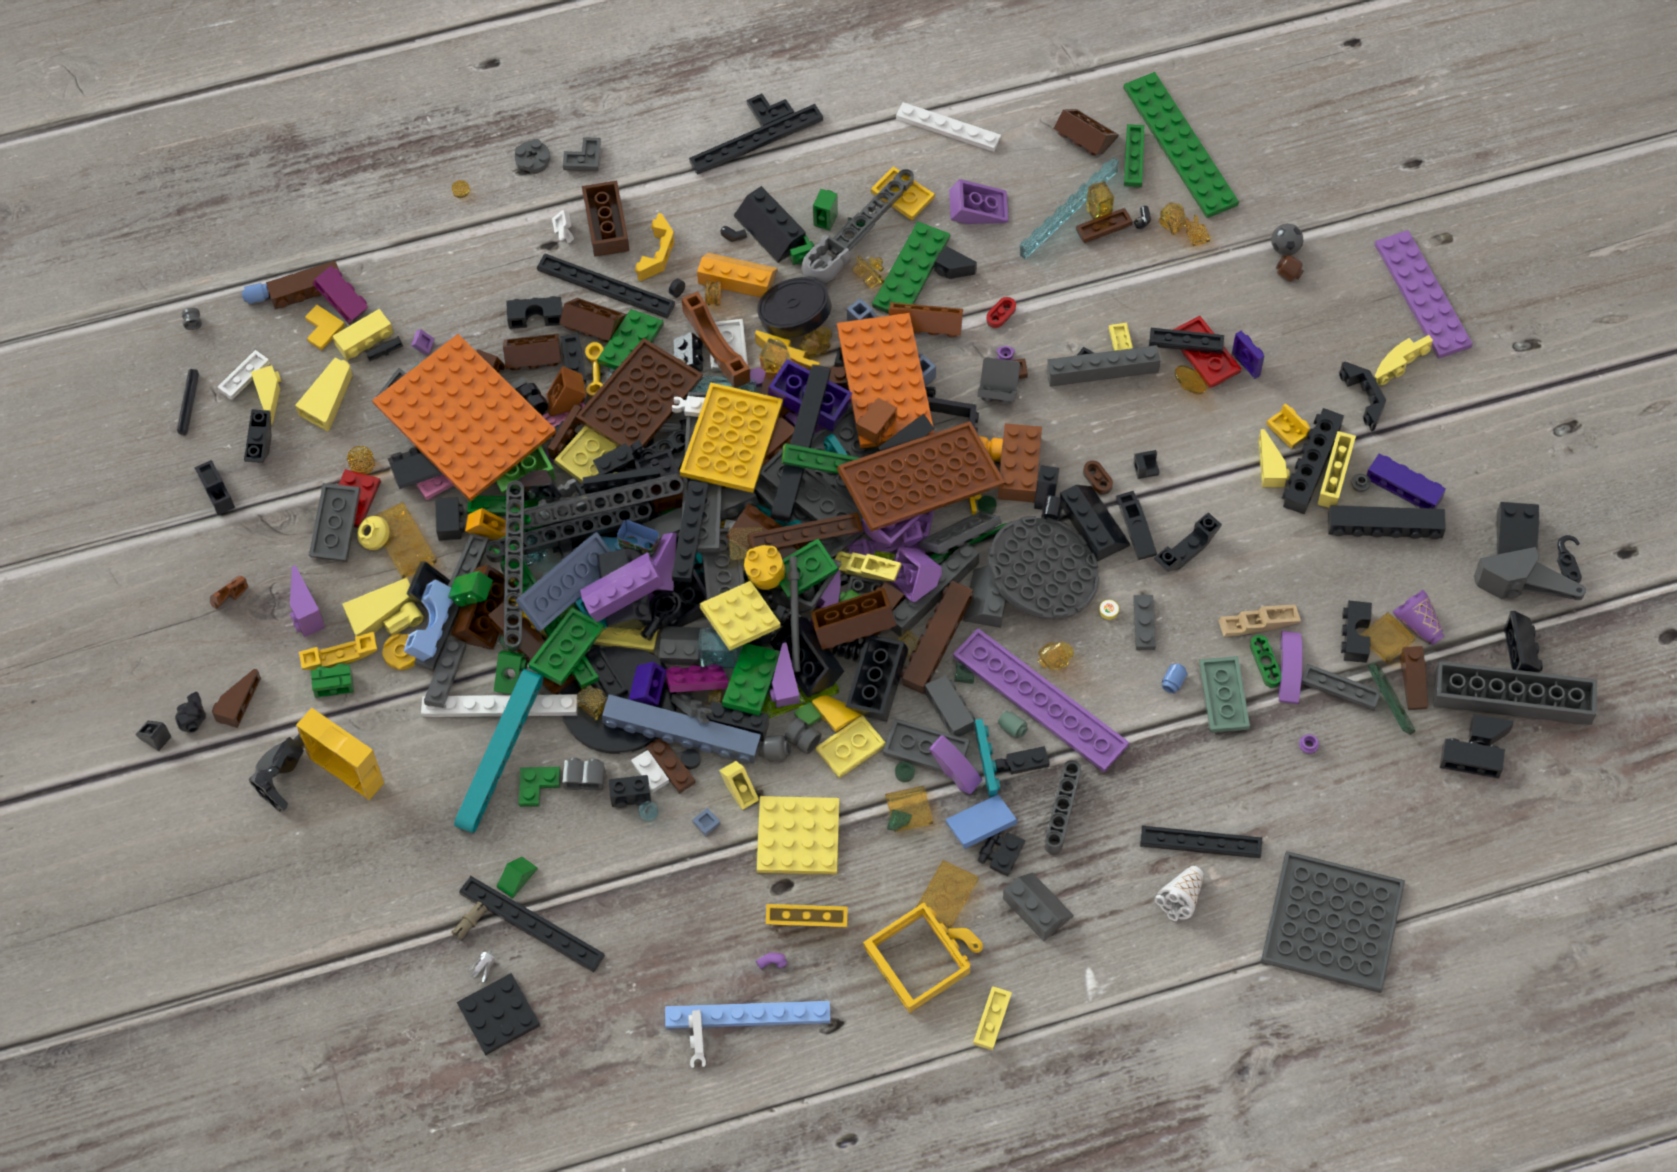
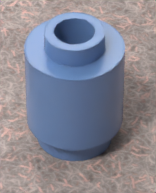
M262 283L245 286L244 290L241 291L244 302L247 301L248 304L266 301V298H270L267 285Z
M1178 663L1175 665L1171 664L1162 680V688L1172 694L1179 691L1188 674L1186 668Z

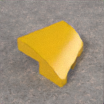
M829 695L820 696L812 701V705L820 713L821 719L826 721L834 732L862 716V714L846 708V703Z

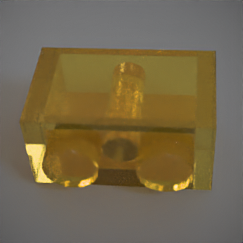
M1105 181L1089 186L1086 209L1091 217L1096 219L1112 213L1114 195Z

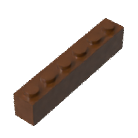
M954 581L945 587L942 601L938 602L935 606L933 619L929 618L925 634H921L919 637L917 650H913L910 655L908 668L904 667L901 673L903 686L921 694L925 693V684L931 681L973 599V589Z

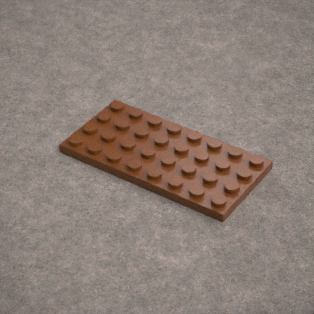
M971 421L839 465L837 468L871 532L999 488L1005 483Z

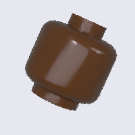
M1291 255L1282 256L1276 266V269H1278L1277 274L1289 282H1292L1295 278L1299 280L1304 272L1301 269L1303 263Z

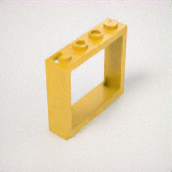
M922 903L863 942L865 951L909 1013L970 974L971 964L967 956L960 954L957 942L954 939L950 940L945 925L942 922L938 923L935 919L937 916L935 911L931 907H927L925 903ZM923 917L960 970L913 1000L879 952L877 946Z

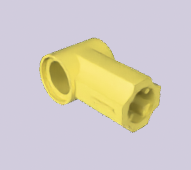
M408 602L401 607L400 612L383 621L387 632L393 636L409 626H418L423 622L424 616L414 602Z

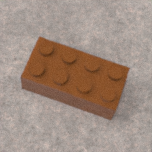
M1005 423L1000 474L1005 483L998 488L997 499L1035 503L1042 434L1041 426Z

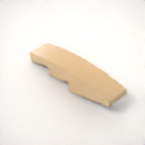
M1296 604L1262 606L1258 611H1242L1238 616H1222L1218 621L1223 637H1231L1287 627L1300 623L1301 619Z

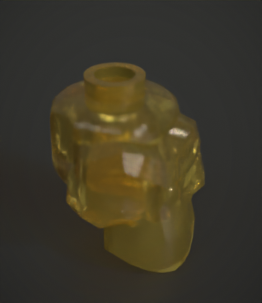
M1173 202L1167 203L1162 208L1159 218L1160 225L1165 229L1170 228L1171 235H1175L1186 224L1184 208L1182 205Z
M820 326L803 336L799 348L805 351L806 358H817L821 354H825L831 346L829 342L832 338L831 329Z
M1063 641L1049 642L1038 651L1040 657L1038 662L1044 669L1048 667L1050 670H1060L1068 666V660L1074 656V650L1071 645Z

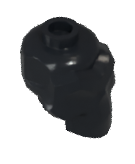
M198 692L188 695V702L177 707L175 721L181 731L193 733L199 729L198 727L206 719V713Z

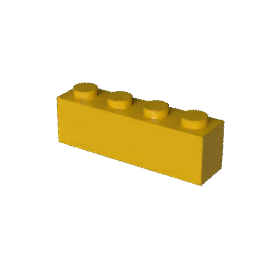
M766 904L765 924L847 927L848 907Z

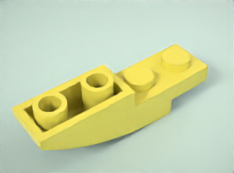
M1428 335L1413 343L1408 338L1397 345L1387 354L1377 369L1374 378L1378 386L1385 385L1394 377H1400L1404 374L1407 364L1413 362L1420 355L1428 354L1431 350L1433 339Z

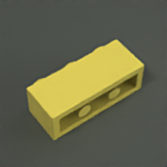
M378 309L333 335L335 346L347 361L358 356L364 350L372 348L376 343L389 338L393 334V330L389 320Z

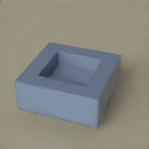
M708 808L692 819L693 824L705 837L721 825L719 819Z

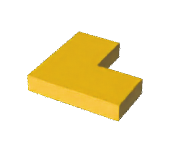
M316 305L305 316L306 321L317 327L307 337V341L321 351L333 339V335L345 327V323L319 305Z

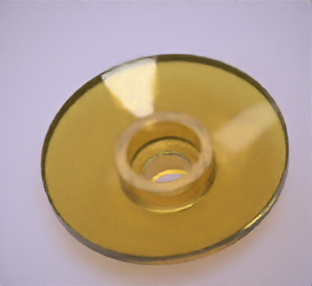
M1180 365L1175 369V377L1183 389L1194 394H1203L1206 391L1207 385L1197 371L1184 365Z

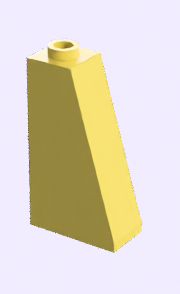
M334 358L295 405L299 416L327 432L333 424L353 376L351 366L347 361Z
M407 578L342 604L355 636L371 632L375 633L384 626L383 621L400 612L403 605L408 602H416L406 594L410 586Z

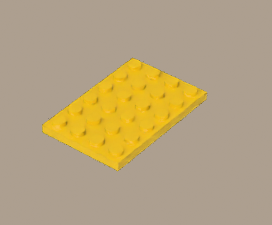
M710 383L680 469V476L754 493L783 405V399Z

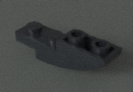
M1130 491L1117 495L1116 501L1127 526V531L1138 560L1156 556L1155 545L1135 492Z

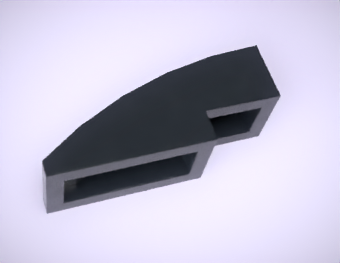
M210 460L194 467L217 515L234 509L235 506L213 461Z

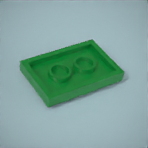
M816 539L782 559L785 566V577L779 582V586L790 600V581H788V572H790L789 557H797V572H799L800 577L798 581V595L839 570L820 540Z

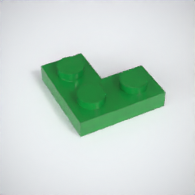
M520 767L519 806L538 807L540 804V788H560V767Z

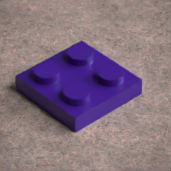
M1241 330L1235 334L1232 355L1256 379L1261 375L1264 353Z

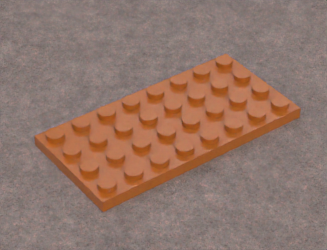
M910 313L837 323L848 388L852 392L851 403L855 424L860 416L865 415L869 404L874 403L877 398L897 407V419L877 445L858 435L860 449L880 446L923 413L933 426ZM932 430L926 436L935 433L934 430Z

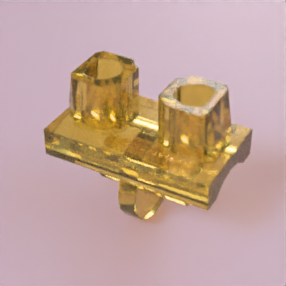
M860 255L855 258L858 262L852 270L858 277H861L867 271L869 275L863 281L870 288H873L878 282L881 285L884 283L885 280L876 271L882 272L884 270V267L881 266L883 264L881 257L874 259L871 256L868 259L870 265Z

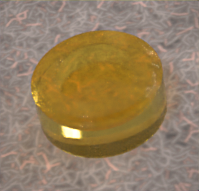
M457 180L452 184L451 189L455 197L464 198L470 193L469 184L466 181Z

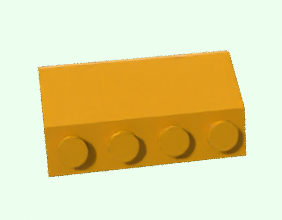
M707 253L702 257L697 270L698 284L761 298L772 288L778 268Z

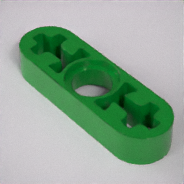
M1256 635L1251 640V652L1264 684L1269 688H1276L1281 681V671L1268 639L1263 635ZM1256 642H1259L1260 644H1263V646H1262V651H1263V652H1261V649H1260L1259 645H1256ZM1265 657L1269 658L1271 664L1264 665L1260 660ZM1271 669H1272L1271 674H1272V676H1273L1274 678L1276 677V681H1273V679H1269V677H1270V672H1269V671H1270Z

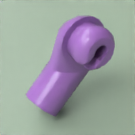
M770 952L756 960V963L760 969L771 963H776L777 967L782 968L787 965V960L785 959L786 956L782 953Z

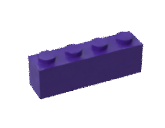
M1380 453L1367 472V476L1372 483L1419 508L1436 509L1443 499L1446 490L1441 484L1427 479L1424 475L1416 473L1407 466L1399 464L1390 457Z

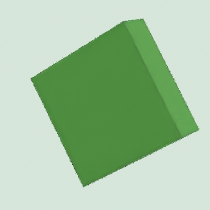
M808 702L794 712L795 717L808 723L809 727L821 719L820 713L811 702Z

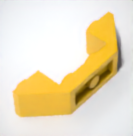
M658 213L656 219H653L651 224L654 237L660 238V249L656 251L654 258L642 256L640 262H637L635 273H637L638 281H643L664 271L675 242L674 231L662 213Z

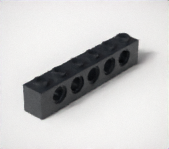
M1325 408L1322 409L1321 414L1316 415L1313 423L1316 426L1314 429H1310L1307 437L1309 442L1308 444L1304 443L1301 451L1303 457L1302 459L1298 458L1294 468L1297 471L1295 474H1291L1288 482L1291 485L1289 489L1285 488L1282 496V499L1285 500L1283 507L1305 515L1333 448L1337 431L1341 429L1344 415Z

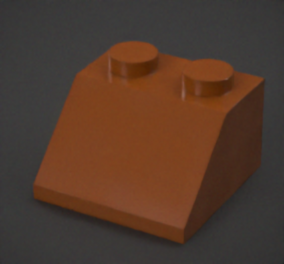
M562 366L546 393V401L549 404L548 414L550 416L571 411L575 404L579 406L580 403L585 401L587 394L581 373Z

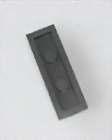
M1134 595L1136 650H1155L1153 595Z

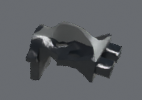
M300 734L294 739L288 737L284 742L268 750L258 761L255 773L249 778L250 784L258 792L259 796L268 801L279 812L284 811L288 803L277 792L272 778L278 774L292 772L295 769L305 748Z

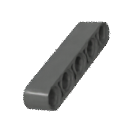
M1068 760L1063 766L1045 838V850L1051 855L1059 854L1063 848L1080 780L1081 765L1076 760ZM1074 770L1076 773L1070 774L1067 771ZM1069 787V788H1071L1072 790H1071V791H1064L1063 788ZM1059 805H1065V806H1067L1068 808H1067V809H1061V808H1059L1058 806H1059ZM1061 823L1063 826L1057 827L1054 824ZM1055 840L1059 844L1052 845L1050 841Z

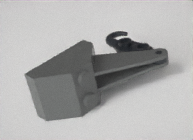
M1571 535L1562 536L1558 540L1557 562L1562 574L1538 563L1539 554L1536 547L1480 558L1474 574L1476 585L1500 599H1514L1522 591H1528L1577 601L1582 600L1586 593V588L1579 584L1582 575L1575 557L1565 547V542L1568 540L1575 542L1576 545L1580 543L1577 538Z

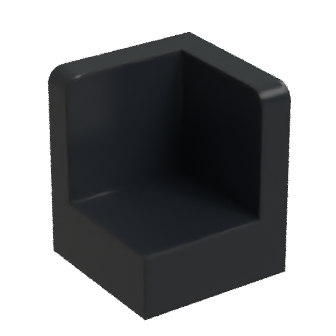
M1156 450L1134 454L1133 464L1138 479L1159 475Z

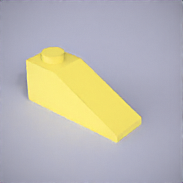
M270 365L252 371L251 374L263 409L270 410L271 425H273L280 393L278 382H281L279 372H274L273 366Z
M1261 429L1259 434L1262 487H1285L1286 480H1289L1290 471L1286 469V461L1265 429Z

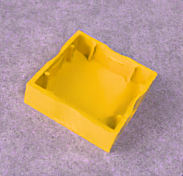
M313 708L296 724L300 737L304 742L307 755L314 763L340 779L369 801L383 786L384 780L373 749Z

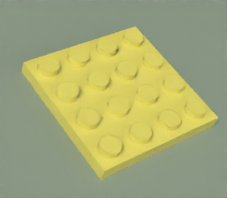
M760 796L757 873L837 875L839 798Z

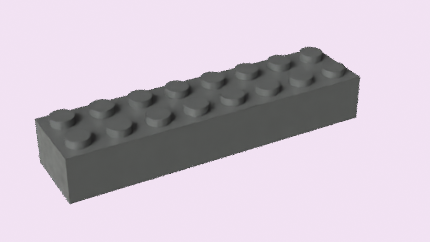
M1439 661L1435 670L1433 706L1587 725H1592L1596 716L1597 679Z

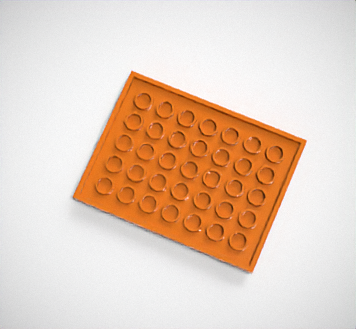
M459 334L451 338L372 400L373 404L470 502L556 434V429Z

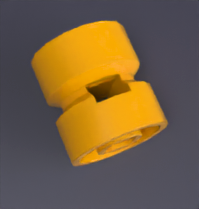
M979 436L993 462L1001 463L1003 438H992L989 441L987 437Z

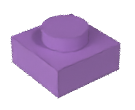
M419 329L415 333L411 346L422 354L427 355L430 353L435 338Z

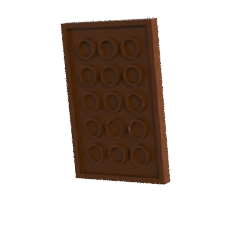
M643 338L576 415V420L618 447L625 443L630 447L638 440L645 447L674 413L672 405H679L674 404V397H681L685 400L688 392H692L703 379V374Z

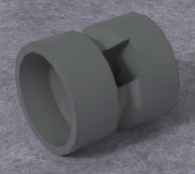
M797 718L788 727L784 737L792 744L797 743L800 750L809 754L819 743L822 733L813 727L809 728L808 723L801 718Z

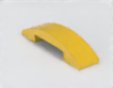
M375 633L359 635L355 637V641L321 650L318 647L299 651L302 670H316L320 666L331 668L337 664H349L365 658L378 650Z

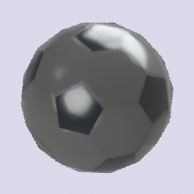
M1289 223L1278 226L1271 237L1274 250L1285 256L1297 253L1304 242L1302 231L1296 225Z

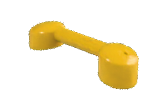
M598 342L590 343L585 350L587 359L593 363V382L586 388L589 399L603 385L600 382V364H598L597 359L604 349Z

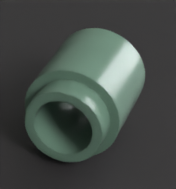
M1005 711L998 720L1000 728L1014 738L1023 737L1028 730L1027 722L1013 712Z

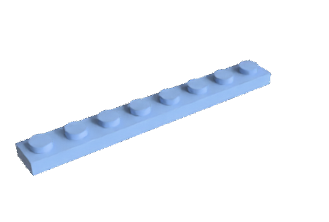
M830 1001L665 1006L666 1029L689 1028L688 1015H692V1010H701L702 1027L830 1023Z

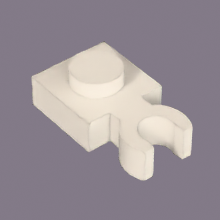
M687 396V400H683L681 397H674V404L679 405H672V411L675 413L684 411L685 416L699 417L705 398Z

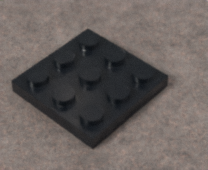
M512 973L457 1002L485 1056L540 1026Z

